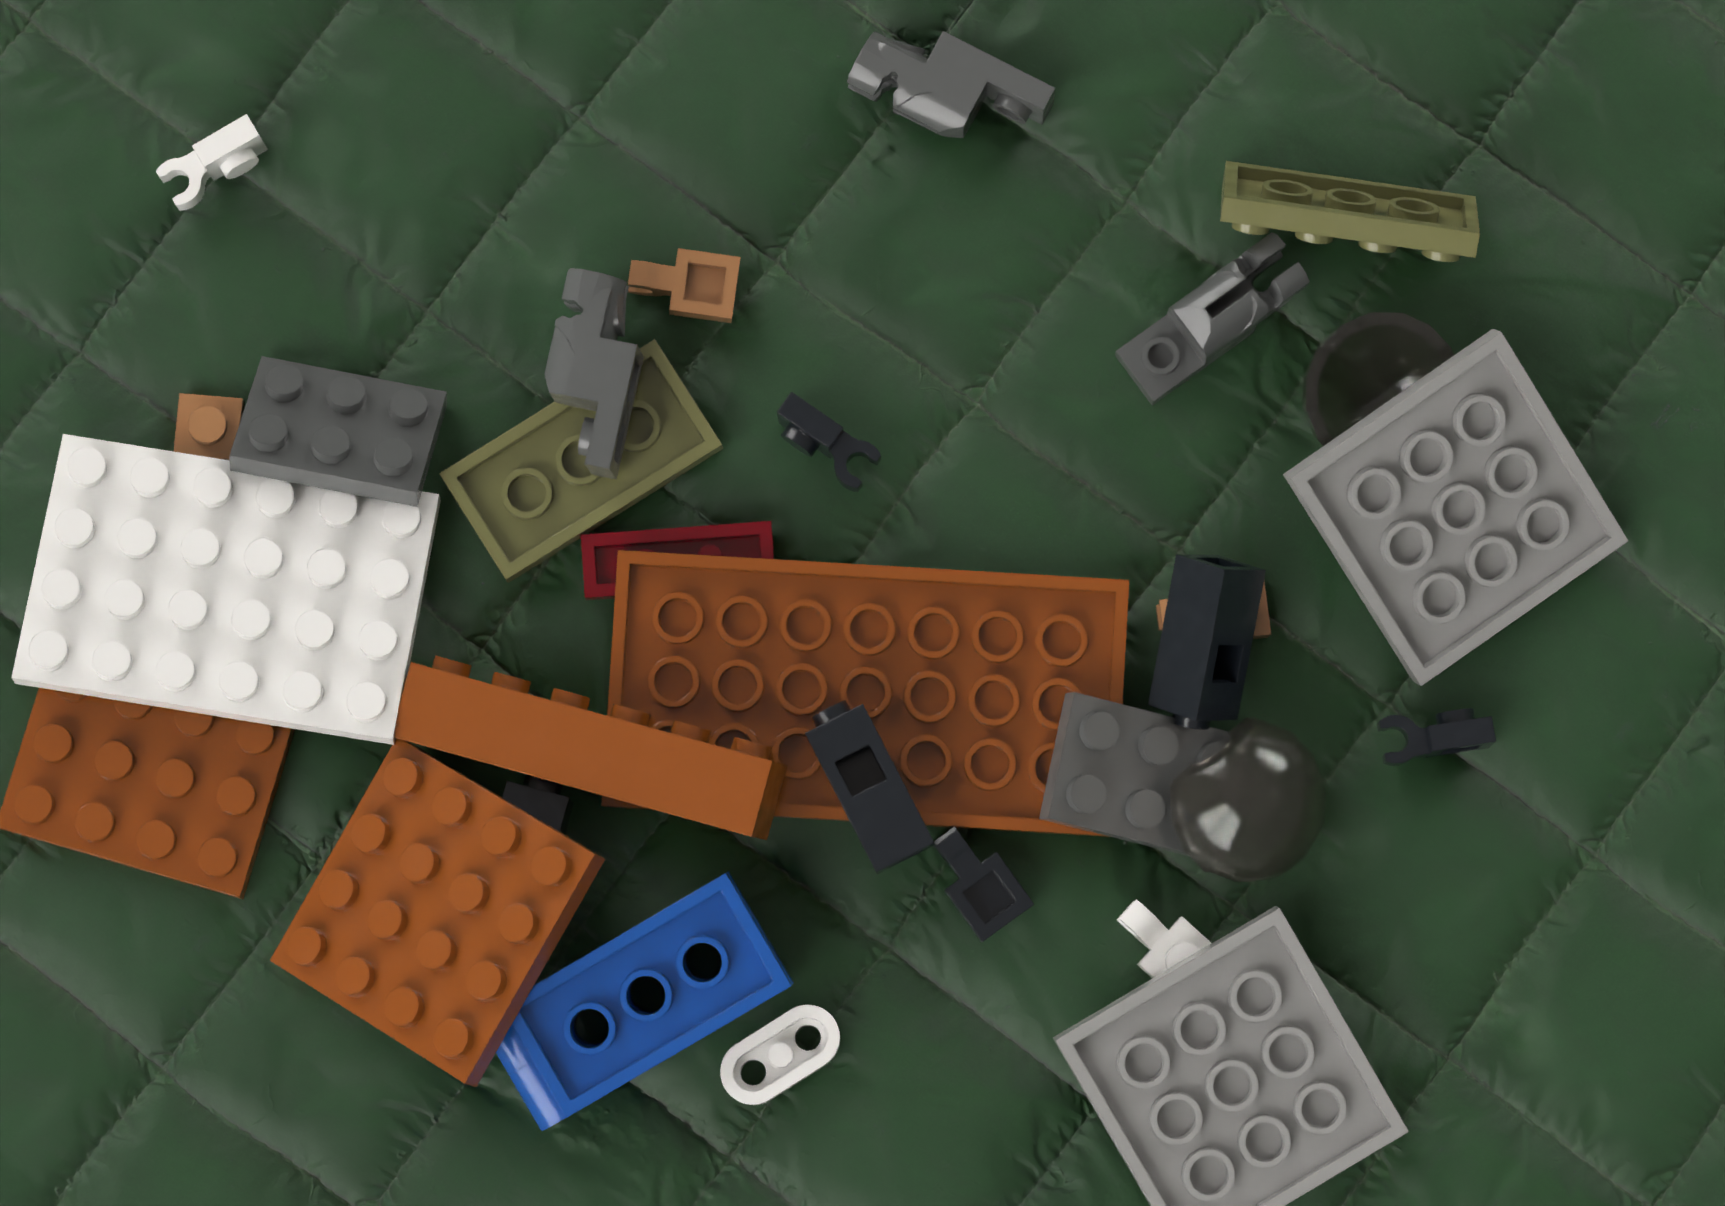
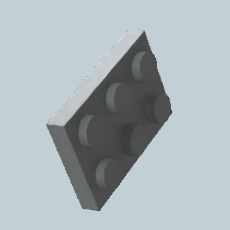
M261 356L229 455L230 471L418 507L447 408V392Z
M1077 692L1065 693L1039 819L1214 863L1225 862L1250 737L1210 727L1208 730L1186 728L1176 725L1174 717Z

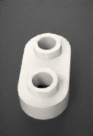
M800 1005L790 1009L728 1050L720 1068L721 1081L725 1090L735 1100L747 1105H760L772 1100L827 1065L835 1057L840 1046L839 1027L833 1016L821 1007ZM805 1026L815 1027L821 1035L819 1045L809 1051L799 1048L796 1043L797 1032ZM752 1060L761 1062L766 1069L764 1080L757 1085L745 1083L741 1076L743 1066Z

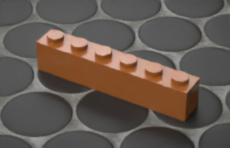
M436 655L432 668L413 662L410 664L399 703L394 738L764 840L768 839L788 766L769 760L772 747L734 737L731 749L708 743L711 730L673 721L671 732H665L648 727L651 714L613 704L610 716L588 711L591 698L553 688L550 700L528 694L531 681L494 672L491 684L471 679L469 676L472 665Z

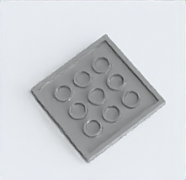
M1495 329L1488 331L1283 474L1410 678L1420 686L1427 683L1628 542V539L1503 333Z
M1277 906L1267 910L1053 1037L1150 1206H1285L1409 1132L1287 919Z

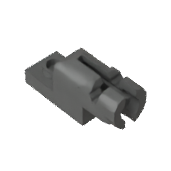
M874 31L861 49L847 79V83H849L847 88L874 102L881 99L883 93L896 87L897 89L893 94V113L901 115L939 135L954 138L965 137L986 97L994 100L993 108L1003 116L1025 124L1028 118L1042 125L1054 104L1055 96L1054 87L944 31L940 35L929 58L923 56L925 49L888 38Z
M1271 232L1242 253L1237 259H1234L1218 270L1200 286L1170 306L1164 317L1116 350L1115 357L1152 406L1253 334L1256 325L1288 303L1294 295L1309 285L1310 281L1305 270L1297 262L1276 277L1266 291L1258 292L1253 286L1254 280L1261 273L1283 257L1281 250L1285 248L1286 244L1277 234Z
M570 268L567 272L561 299L564 300L567 308L574 312H579L581 315H575L571 318L561 316L555 320L554 333L544 373L549 393L555 402L596 411L595 419L589 417L584 419L579 437L578 454L586 456L585 465L592 475L617 480L644 359L637 344L617 341L618 336L625 337L626 298L629 286H626V281L611 275L585 269Z

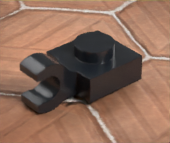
M793 392L789 394L777 411L778 422L785 427L781 434L782 438L809 457H812L816 450L830 459L832 457L837 480L850 491L859 492L862 488V481L851 475L847 470V464L852 458L862 456L875 465H878L881 461V454L874 445L852 437L844 431L841 425Z
M1473 708L1446 711L1435 715L1437 725H1430L1426 728L1418 727L1412 720L1402 715L1384 717L1377 723L1378 731L1396 729L1404 735L1406 744L1404 749L1399 752L1384 754L1382 756L1383 764L1399 766L1418 757L1425 756L1429 758L1488 749L1496 742L1492 716L1475 719Z
M955 826L934 841L937 851L959 878V880L947 887L944 892L980 942L985 941L1034 905L997 852L980 863Z

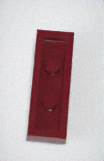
M771 521L581 535L586 601L615 598L618 550L774 559Z

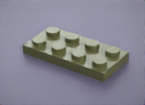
M1226 161L1220 221L1232 223L1231 227L1236 231L1252 235L1267 234L1270 228L1295 232L1296 238L1315 244L1331 243L1333 237L1359 241L1358 245L1361 248L1378 253H1392L1396 251L1397 247L1422 250L1423 256L1441 262H1456L1460 260V256L1476 258L1480 237L1476 196Z
M655 339L640 348L644 359L617 480L592 475L585 465L586 456L578 454L579 437L584 419L586 417L595 419L596 411L557 402L551 403L439 473L508 583L581 538L582 534L590 533L723 449L722 443Z

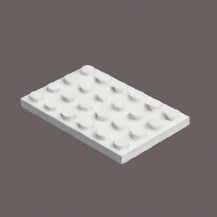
M63 434L11 678L15 684L394 745L396 739L394 738L399 703L410 666L440 508L439 494L422 491L418 507L230 471L229 460Z

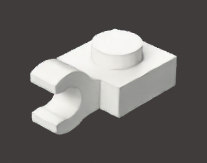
M245 114L192 145L194 151L189 154L165 161L158 167L156 173L163 183L170 181L178 175H184L189 178L188 188L183 193L172 198L179 211L187 210L201 201L205 192L206 181L210 177L215 181L224 175L226 179L241 176L255 167L259 162L257 156L268 149L248 115Z
M1137 899L1116 919L1128 932L1149 949L1148 953L1137 965L1151 978L1158 976L1212 944L1182 916L1167 929Z

